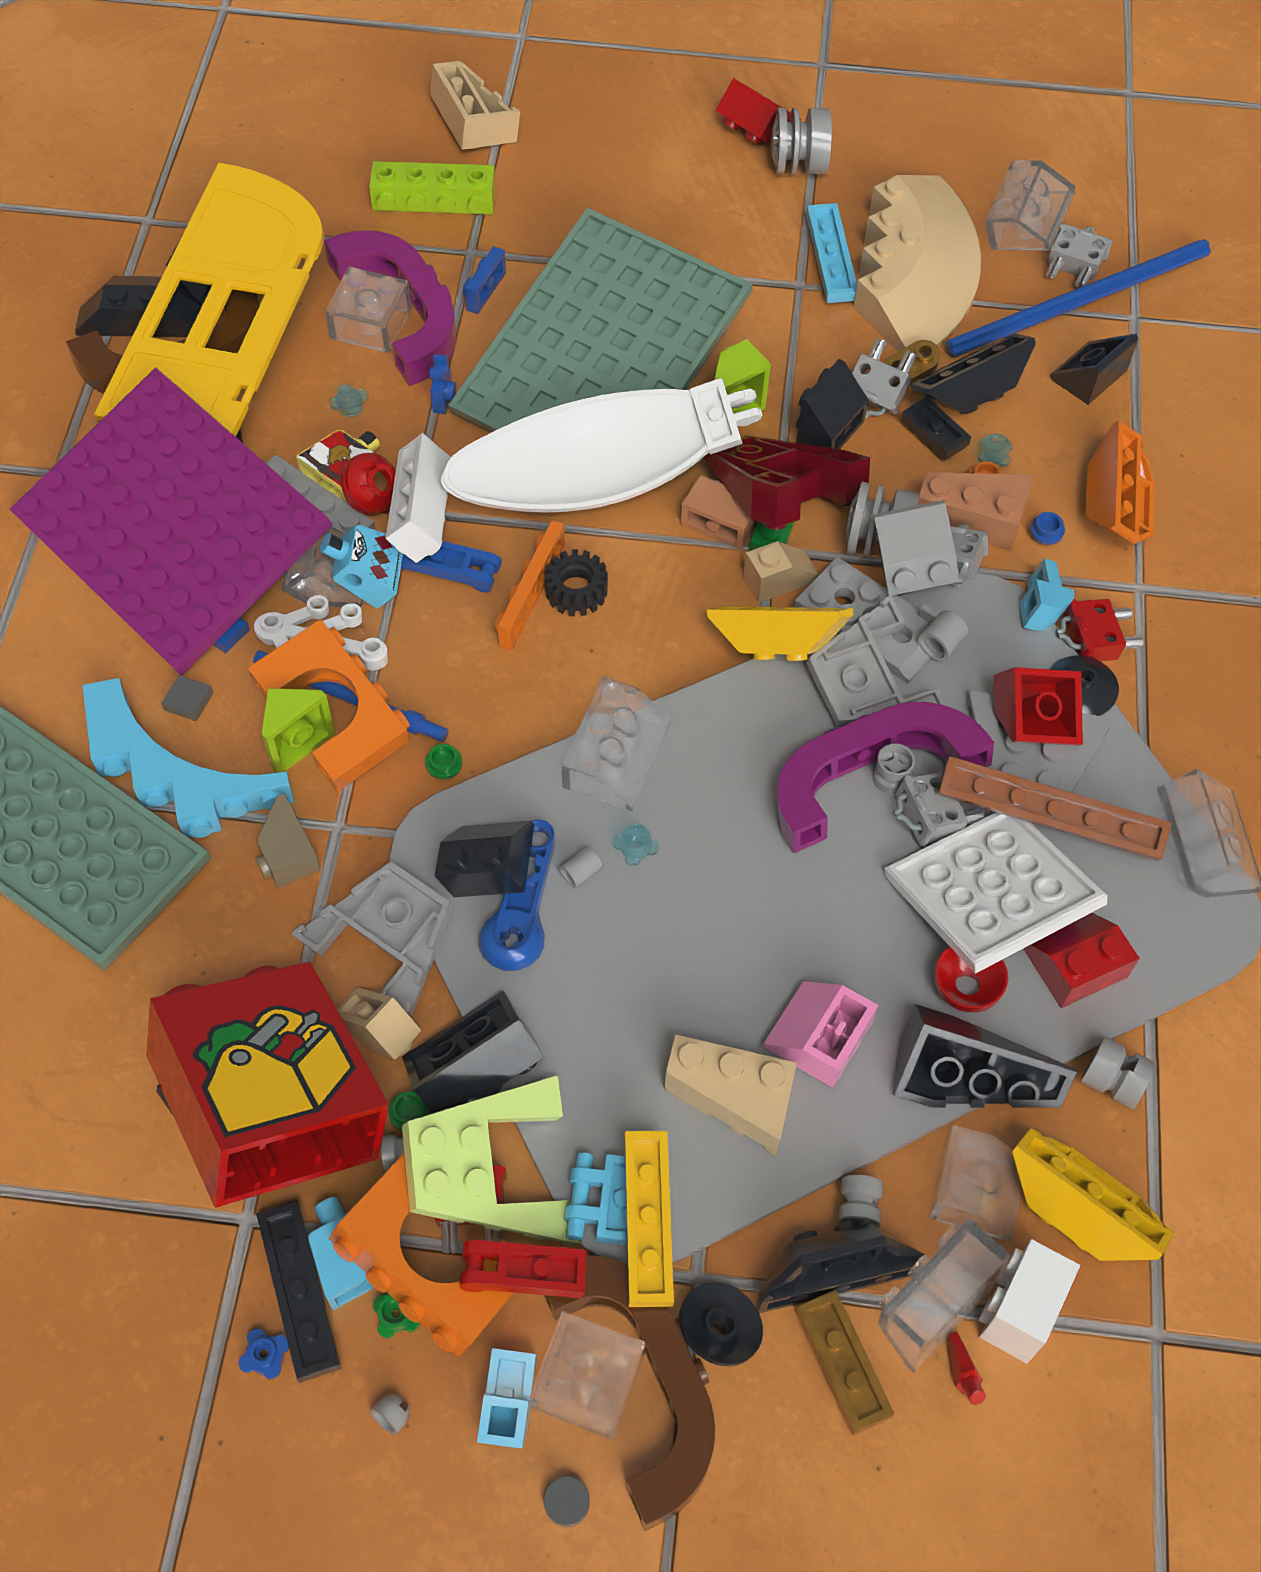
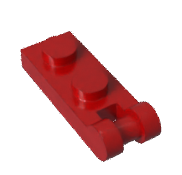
M467 1240L463 1243L462 1258L466 1260L465 1271L461 1272L460 1289L464 1291L481 1292L490 1290L582 1298L585 1294L586 1250L486 1240ZM484 1261H496V1272L483 1271Z

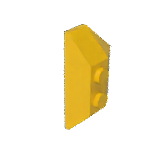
M721 606L707 609V617L739 653H753L755 660L775 659V654H786V660L788 661L807 660L808 654L817 652L826 645L854 615L853 608Z
M1030 1128L1012 1151L1027 1206L1037 1213L1045 1223L1053 1225L1073 1240L1081 1250L1089 1252L1099 1261L1159 1260L1175 1235L1168 1226L1162 1224L1159 1216L1140 1196L1073 1147L1052 1137L1043 1136L1039 1131Z

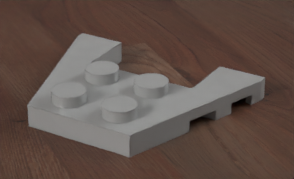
M892 595L886 597L874 610L864 614L858 619L856 624L847 631L841 632L808 658L807 666L836 726H845L863 715H870L881 709L901 703L930 702L947 706L938 687L904 699L874 640L877 637L901 630L905 624Z
M970 690L967 701L973 719L981 725L995 742L992 765L988 768L1071 793L1112 724L1111 718L1082 713L1083 745L1012 742L1006 730L998 727L999 719L994 712V694Z
M391 861L352 888V893L335 906L328 905L319 912L320 916L306 926L301 924L291 934L322 957L344 928L350 926L403 964L380 994L393 997L405 1012L412 1017L454 906L449 900Z

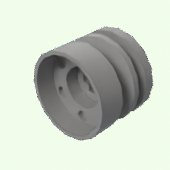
M777 108L771 132V156L773 157L776 174H784L786 160H789L790 174H796L799 160H804L806 174L828 173L832 137L830 108H809L805 122L800 121L798 108H792L790 122H787L786 108Z
M862 481L859 491L852 500L845 532L847 538L846 553L855 554L858 540L860 539L866 541L863 556L869 557L874 544L878 543L874 514L917 506L920 493L897 489L892 502L888 503L884 502V486L879 485L876 499H868L870 483Z

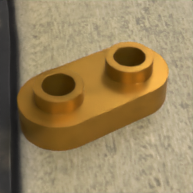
M919 340L883 361L887 365L898 367L906 351L915 353L916 357L908 372L911 377L909 385H911L916 380L935 371L940 360V350L932 341ZM926 352L929 356L923 357L919 353ZM900 382L893 383L892 387H897Z

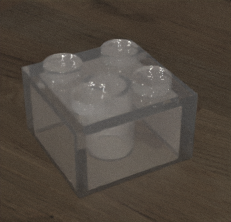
M348 267L325 310L330 339L390 353L393 347L392 342L396 341L412 309L408 280Z
M562 1311L529 1396L531 1408L614 1440L645 1355L646 1342Z

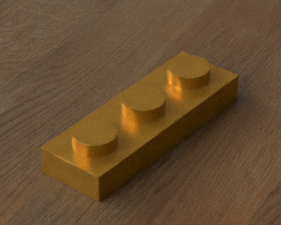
M834 1290L797 1306L795 1310L852 1436L891 1419L895 1415L837 1291Z

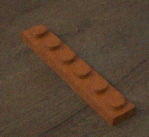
M951 756L946 760L937 795L1157 861L1163 858L1172 825L1171 822Z

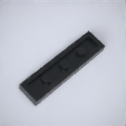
M298 1200L256 1213L297 1381L301 1383L342 1369Z

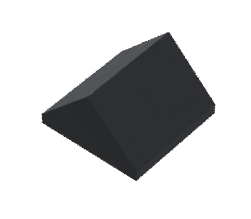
M1135 333L1089 341L1052 372L1050 377L1053 382L1089 405L1127 372L1139 340L1138 336Z

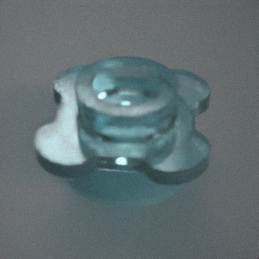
M342 384L338 387L337 395L330 399V406L333 409H337L343 416H356L363 410V401L368 399V393L364 389L357 390L349 384Z
M991 434L980 440L979 445L982 447L981 452L978 454L980 462L989 461L1001 467H1006L1010 464L1011 458L1008 455L1013 445L1008 438L1000 434Z
M641 824L627 827L622 834L616 835L613 840L614 848L622 851L625 855V862L631 866L640 864L641 859L647 855H655L659 848L657 841L651 840L650 832ZM639 843V847H633L632 844Z

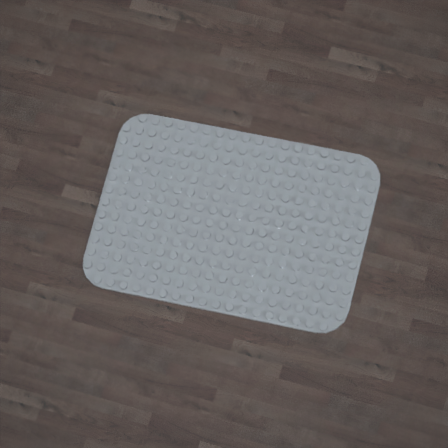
M976 573L974 578L965 577L960 587H957V584L956 586L947 584L912 591L899 596L919 610L926 604L939 613L945 610L954 612L965 621L969 630L968 636L946 660L937 661L931 659L909 684L891 673L904 699L938 687L948 707L959 710L973 719L967 702L970 690L994 694L993 675L1013 667L1051 669L1057 661L1078 654L1073 648L1068 646L1064 639L1057 638L1056 630L1058 628L1055 624L1042 631L1024 628L1019 602L1027 592L1021 586L996 575ZM898 633L892 636L895 641L900 643L910 641L904 634ZM775 654V659L755 660L753 658L438 792L411 809L395 831L390 862L392 861L449 900L454 906L433 961L461 1017L504 990L544 1055V1058L539 1060L530 1072L517 1075L503 1084L499 1093L558 1076L563 1117L556 1121L514 1122L553 1201L571 1200L573 1185L569 1183L570 1171L576 1166L578 1153L592 1154L594 1156L592 1169L605 1170L607 1154L625 1156V1131H668L672 1263L679 1262L979 1109L971 1108L970 1104H946V1108H932L893 1095L900 1042L915 1004L955 1016L1067 1064L1098 1048L1104 1036L1114 1040L1230 981L1250 965L1261 946V902L1251 882L1116 704L1108 712L1101 715V717L1111 718L1112 724L1072 793L1171 822L1172 825L1163 858L1157 861L1031 823L1107 894V905L1092 913L1117 924L1140 958L1128 978L1063 1008H1060L1024 949L1003 959L1008 970V986L1003 997L992 1008L978 1013H967L955 1009L942 999L935 985L934 972L940 955L950 946L885 877V867L925 847L918 843L913 830L903 820L895 819L893 810L897 809L896 795L887 794L876 787L873 781V773L877 761L834 779L817 791L814 797L828 816L827 839L796 853L792 852L782 835L778 822L777 785L780 773L787 760L801 746L823 735L830 729L842 727L836 726L807 666L808 659L788 661L786 660V654ZM999 720L998 727L1004 729L1003 725ZM910 749L915 756V766L911 777L944 771L946 762L937 754L922 749ZM959 801L963 811L981 809L984 818L995 813L994 811ZM544 820L552 825L555 831V848L538 911L545 934L544 948L540 957L529 967L518 971H504L488 963L483 958L479 948V933L485 921L502 905L504 894L453 897L435 877L440 842L462 826ZM534 832L532 845H544L549 838L543 832ZM937 841L929 842V843L927 844V846H929V845H931V844H933V843H935V842H937ZM588 846L598 855L603 867L577 888H573L564 880L559 867L584 847ZM530 857L527 878H530L531 874L535 873V858ZM511 934L510 938L505 940L506 946L513 947L514 942L518 941V936ZM964 976L956 980V986L960 992L967 995L978 992V984L974 979ZM802 982L844 985L879 1005L873 1024L834 1088L796 1067L777 1156L765 1150L766 1147L746 1135L741 1136L732 1131L731 1126L711 1114L707 1116L665 1090L666 1070L675 1034L782 1059L763 1048V1044ZM591 1187L589 1189L587 1206L600 1207L602 1188ZM585 1225L583 1240H579V1243L586 1251L595 1256L611 1258L628 1265L627 1246L596 1242L598 1225Z

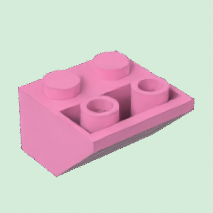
M803 981L764 1042L763 1048L784 1060L796 1062L797 1068L834 1088L873 1024L879 1005L844 985Z

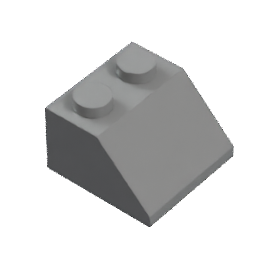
M945 500L874 514L883 572L889 596L960 582Z

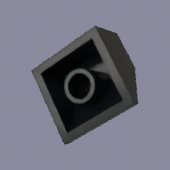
M531 820L460 827L440 842L435 870L436 879L453 897L525 892L534 823Z

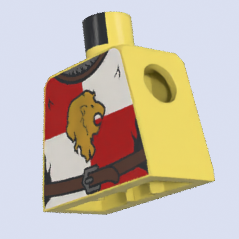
M336 430L297 455L298 468L303 474L349 504L341 488V475L345 464L355 455L374 453L380 447V443L377 437L370 431H366L358 439H355L343 430Z

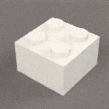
M1033 1239L1030 1240L1023 1251L1015 1248L1010 1259L1004 1264L996 1281L1003 1288L1000 1286L996 1288L992 1298L988 1299L978 1321L985 1324L979 1338L1027 1364L1046 1344L1080 1265Z

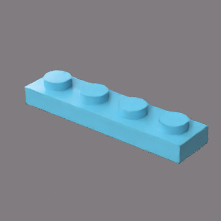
M837 203L807 205L806 217L826 303L854 301L857 282Z

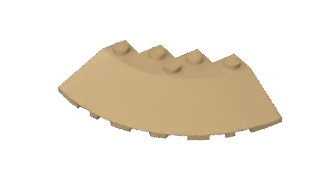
M896 175L873 187L864 240L865 247L863 248L859 270L860 279L857 282L853 308L897 351L919 340L932 341L939 348L941 342L958 329L959 323L964 316L966 317L974 301L981 275L979 237L965 205L940 175ZM926 352L919 353L923 357L929 356Z

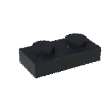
M927 397L902 412L901 421L945 461L970 444L971 436Z

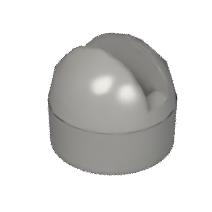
M395 1393L387 1394L379 1399L370 1410L374 1420L393 1435L398 1434L410 1417L409 1404L407 1402L401 1404L403 1397Z

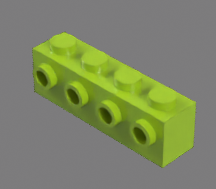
M373 161L369 185L372 210L493 214L496 192L494 165Z

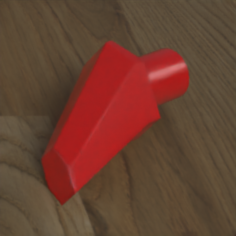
M958 1332L950 1333L948 1345L954 1384L962 1394H966L971 1404H980L986 1398V1394L981 1386L983 1379Z

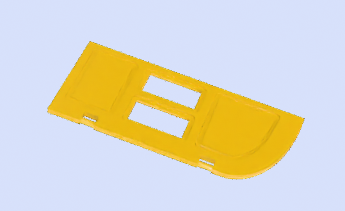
M218 163L94 413L97 420H102L156 367L236 437L249 409L248 405L255 391L257 392L307 283L315 260L317 261L324 243V231L316 210L301 194L265 174L235 165ZM301 259H306L302 270L297 269ZM180 280L212 285L184 344L152 338ZM232 289L265 295L238 354L205 348ZM241 389H245L246 391L241 402L236 401Z

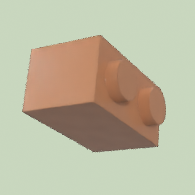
M702 475L699 476L682 503V526L741 550L758 522L749 518L724 484Z

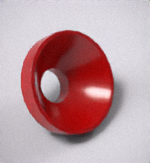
M362 453L348 460L342 470L341 488L345 499L354 510L364 515L373 516L390 509L396 473L393 465L385 457L376 453ZM376 471L381 472L386 478L387 485L383 491L379 490L374 484L373 477Z
M948 947L940 955L934 972L935 985L942 999L955 1009L967 1013H978L992 1008L1003 997L1009 981L1008 970L1003 959L975 974L951 947ZM964 976L974 979L978 984V992L972 995L960 992L956 986V980Z

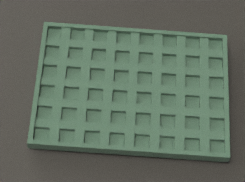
M586 208L448 405L450 411L490 432H494L538 412L585 398L638 390H687L752 293V283L590 208Z

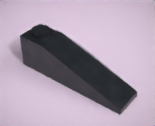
M915 1004L900 1042L893 1095L932 1108H946V1104H970L971 1108H984L985 1104H1010L1013 1108H1061L1077 1071L1071 1066L960 1018Z

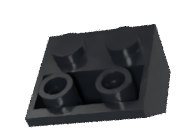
M838 359L830 369L825 368L812 389L807 388L801 395L799 400V406L801 407L800 416L795 426L798 429L796 443L841 449L864 423L869 399L845 361Z

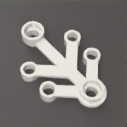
M315 595L308 599L306 607L285 615L278 612L265 613L259 616L254 623L255 634L264 644L278 648L287 642L288 639L293 638L306 629L296 625L313 618H325L329 614L328 600L324 596ZM349 603L341 608L340 615L323 622L328 629L334 626L338 631L346 627H357L362 622V610L359 605ZM322 606V608L315 609L314 607ZM355 614L353 617H348L347 615ZM343 637L346 643L343 646L348 654L353 655L355 653L359 656L367 670L375 671L386 666L388 662L387 646L380 639L368 638L361 642Z

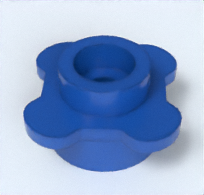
M261 1329L252 1330L247 1336L249 1343L247 1350L239 1358V1367L244 1373L254 1371L257 1374L264 1375L267 1379H274L281 1373L284 1353L289 1349L287 1338L284 1335L276 1337L265 1335ZM263 1350L268 1351V1355L265 1358L260 1357V1353Z

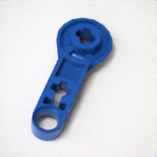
M532 820L534 823L533 833L543 832L549 839L544 845H531L530 857L535 858V873H532L531 877L527 878L525 892L504 894L502 905L485 921L479 933V948L483 958L492 966L504 971H518L529 967L540 957L544 948L545 934L538 911L555 848V831L552 825L544 820ZM511 934L517 935L518 941L514 942L513 947H507L505 940H508Z

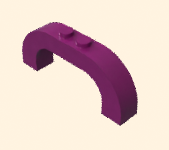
M353 231L324 240L328 264L341 283L368 274L387 276L398 283L425 324L416 333L392 342L395 366L409 387L430 378V367H434V354L446 355L449 361L456 346V326L451 295L446 285H441L437 280V275L432 265H427L417 250L405 240L384 232Z
M908 702L889 706L870 715H863L856 721L838 729H830L795 751L787 760L780 773L777 785L778 822L782 835L793 853L827 839L828 816L814 797L815 794L826 783L877 761L880 750L886 745L902 744L909 749H922L933 752L945 760V762L951 756L989 767L992 765L995 742L981 725L968 715L954 708L930 702Z

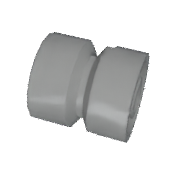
M1104 1036L1080 1082L1100 1093L1106 1090L1111 1091L1113 1100L1134 1110L1154 1075L1157 1063L1138 1053L1131 1056L1127 1055L1125 1046Z

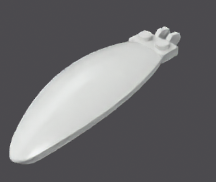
M722 378L690 388V390H638L585 398L530 415L465 446L447 462L441 475V483L446 491L466 502L491 508L524 512H568L602 507L631 499L663 485L689 469L708 453L711 455L743 444L737 426H747L758 422L763 415L761 409L758 408L733 414L731 407L739 408L755 401L757 396L755 390L752 389L727 395Z

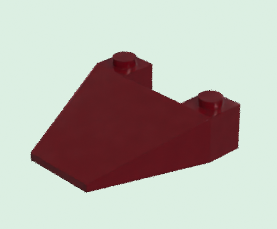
M747 435L741 437L743 444L711 455L708 453L703 457L749 518L764 523L766 528L774 530L783 529L786 527V524L800 520L801 502L821 496L834 500L835 505L851 506L852 500L860 489L861 482L869 483L870 457L835 448Z

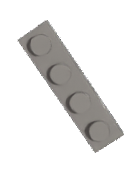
M274 455L266 462L269 467L329 518L333 525L325 533H331L340 538L354 525H362L376 530L374 521L354 510L345 501L279 456Z

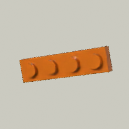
M551 520L546 532H540L533 557H528L524 563L522 579L519 585L514 584L512 586L508 599L509 604L505 611L501 610L495 622V631H498L500 647L513 650L545 586L547 564L551 565V559L554 556L559 558L565 546L563 523Z

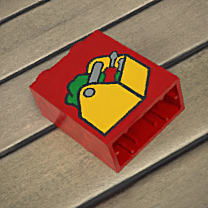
M310 961L283 968L270 965L261 966L251 970L243 977L205 986L183 984L172 988L162 996L150 998L146 1056L215 1208L379 1159L389 1103Z

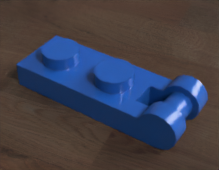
M442 541L441 547L435 554L427 555L417 563L403 554L401 568L471 585L476 590L486 593L491 591L494 583L493 574L499 571L502 560L499 556L490 552ZM474 565L480 567L481 569L479 571L471 568Z

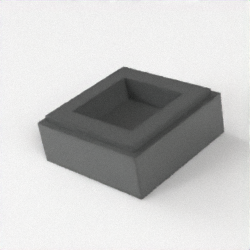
M178 675L161 704L165 711L197 721L211 698L213 691L209 685Z

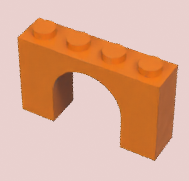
M320 619L247 669L253 683L266 700L268 688L303 689L311 684L326 681L341 684L358 699V709L350 725L312 752L316 765L338 792L410 742L407 731L410 724L398 708L392 711L385 702L388 700V696L377 681L371 684L364 675L367 670L360 658L355 653L349 656L343 646L346 643L334 626L328 629Z
M403 1153L336 1225L328 1239L333 1243L334 1250L342 1259L350 1263L354 1262L366 1273L368 1282L375 1289L390 1294L399 1303L401 1312L408 1319L423 1324L432 1333L434 1342L441 1349L449 1353L453 1352L460 1357L511 1297L513 1292L490 1290L468 1292L460 1289V1281L453 1283L429 1281L418 1275L409 1266L400 1246V1229L403 1220L411 1213L405 1154ZM485 1260L483 1271L496 1272V1261Z

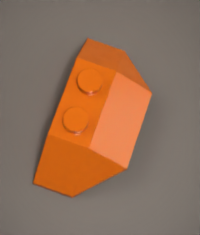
M1118 420L1112 425L1087 465L1085 517L1109 533L1136 544L1151 538L1154 533L1155 483L1149 460L1142 449L1145 446L1142 435Z

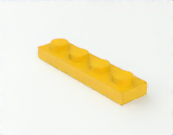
M625 1131L629 1307H673L668 1131Z

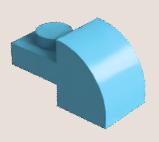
M1044 558L1027 581L1028 591L1019 602L1023 627L1036 631L1049 628L1056 623L1073 601L1074 590L1062 586L1057 562Z
M492 1348L477 1443L521 1449L524 1447L532 1404L531 1396L537 1354Z

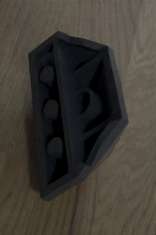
M113 276L80 307L75 328L76 335L82 336L97 330L100 336H133L162 277ZM179 282L153 337H188L203 305L181 282Z
M1016 333L1009 335L997 343H992L911 383V389L945 408L959 411L961 414L974 412L978 409L979 405L987 401L998 400L1004 396L1005 392L1017 386L1036 345L1035 338Z
M849 1221L833 1228L834 1232L818 1235L817 1231H806L794 1236L793 1241L787 1244L760 1291L755 1306L760 1314L805 1303L834 1290L838 1294L921 1275L928 1261L924 1253L872 1223L859 1226L857 1221Z

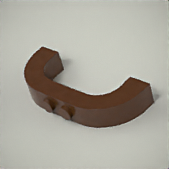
M232 289L224 306V310L227 313L226 317L219 325L214 327L205 348L238 354L260 307L257 293ZM97 330L66 341L74 365L82 379L93 389L104 394L123 355L108 349ZM186 339L178 341L177 343L184 344Z
M586 1255L585 1294L582 1298L544 1295L554 1320L556 1321L583 1308L594 1306L606 1307L623 1315L631 1323L639 1338L675 1420L676 1441L667 1457L655 1467L626 1481V1489L643 1529L647 1531L680 1512L691 1501L704 1481L715 1442L714 1413L704 1386L709 1383V1378L700 1358L692 1360L686 1347L687 1342L680 1329L679 1317L674 1319L669 1307H629L628 1265L607 1257Z

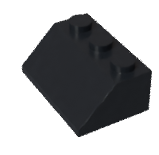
M503 990L404 1055L402 1059L414 1091L428 1111L434 1114L497 1094L502 1089L503 1084L517 1075L530 1072L537 1065L538 1061L544 1058V1055Z

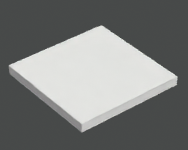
M997 812L885 867V877L975 974L1107 905V894L1033 824Z

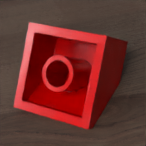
M733 78L715 111L725 116L722 121L736 131L741 126L747 130L744 136L759 145L762 140L771 144L772 125L776 118L777 108L783 107ZM786 110L787 122H790L791 112Z
M1013 667L993 675L994 712L1012 742L1083 745L1081 672Z
M1090 913L1023 948L1060 1008L1128 978L1140 959L1120 927L1094 913Z

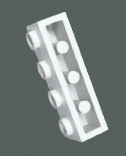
M423 433L399 450L385 538L400 553L407 555L415 563L427 555L435 554L442 545L443 523L445 521L444 515L448 495L441 483V475L447 462L451 459L446 452Z

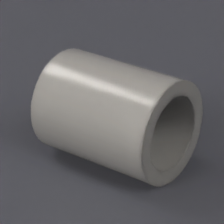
M586 846L559 867V871L571 887L577 888L600 870L603 865L598 855L590 847Z

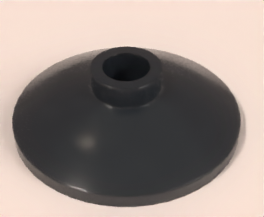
M1075 655L1065 657L1051 667L1050 670L1081 672L1082 713L1101 716L1108 712L1116 703L1119 694L1117 678L1112 670L1101 661L1092 657Z
M706 1283L691 1290L682 1302L679 1311V1325L682 1335L689 1347L704 1360L719 1366H737L751 1359L759 1349L763 1338V1324L760 1314L752 1301L738 1289L722 1283ZM712 1327L717 1328L721 1334L715 1332Z

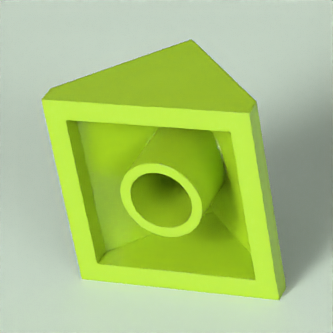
M268 688L262 737L273 772L279 773L287 771L336 734L327 696L322 690Z

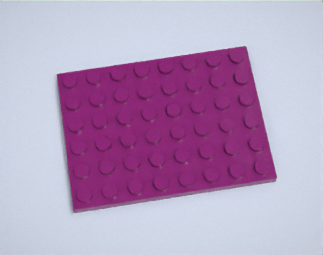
M156 367L10 508L38 538L180 675H183L333 525L326 515Z

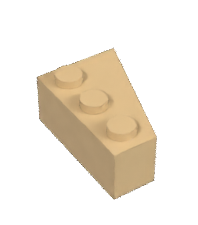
M461 61L432 65L430 95L462 150L517 142L520 111L517 108L512 107L510 109L502 102V96L497 91L491 93L484 87V80Z
M675 1034L666 1070L665 1090L707 1116L711 1114L731 1126L732 1131L741 1136L746 1135L766 1147L765 1150L777 1156L797 1063Z

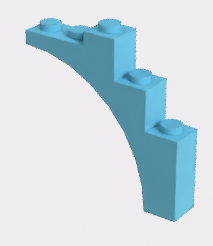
M120 678L82 685L90 756L98 775L101 777H116L131 771L133 789L139 803L144 807H160L174 801L177 822L182 833L188 838H202L213 832L222 831L220 820L222 817H240L247 812L262 809L271 810L276 797L283 793L289 804L295 803L287 772L262 775L228 774L196 766L168 752L154 742L136 722L131 713L128 697Z

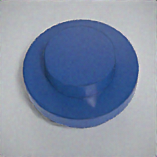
M1044 512L1033 519L1030 533L1039 543L1052 545L1061 541L1065 533V527L1059 515L1053 512Z

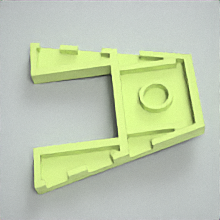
M558 1076L546 1078L403 1124L402 1133L410 1212L458 1223H475L484 1225L486 1229L496 1231H512L524 1234V1237L538 1240H554L562 1242V1245L566 1246L579 1243V1240L566 1238L568 1223L564 1220L565 1208L567 1205H570L571 1200L497 1204L488 1123L556 1121L563 1117Z

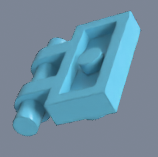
M578 1153L576 1166L570 1171L569 1183L573 1185L571 1203L565 1208L564 1220L568 1223L566 1238L577 1241L583 1240L585 1225L594 1224L598 1225L596 1242L627 1246L625 1156L607 1154L605 1170L592 1169L594 1158L592 1154ZM591 1187L602 1188L600 1207L587 1206L589 1189Z

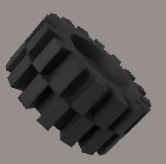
M572 549V555L568 556L566 551L561 552L560 560L554 556L551 559V565L547 564L545 573L547 600L549 599L550 605L553 608L558 605V612L562 614L568 609L569 616L574 617L575 611H580L581 616L587 615L588 608L592 613L597 611V604L602 606L608 593V572L604 562L600 563V557L594 555L590 559V552L584 550L583 555H578V549ZM573 577L584 578L590 582L589 585L580 589L569 588L563 584L565 580Z

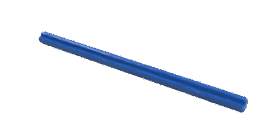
M1205 239L1198 240L949 339L946 342L947 352L950 356L957 357L1204 258L1211 252L1209 242Z

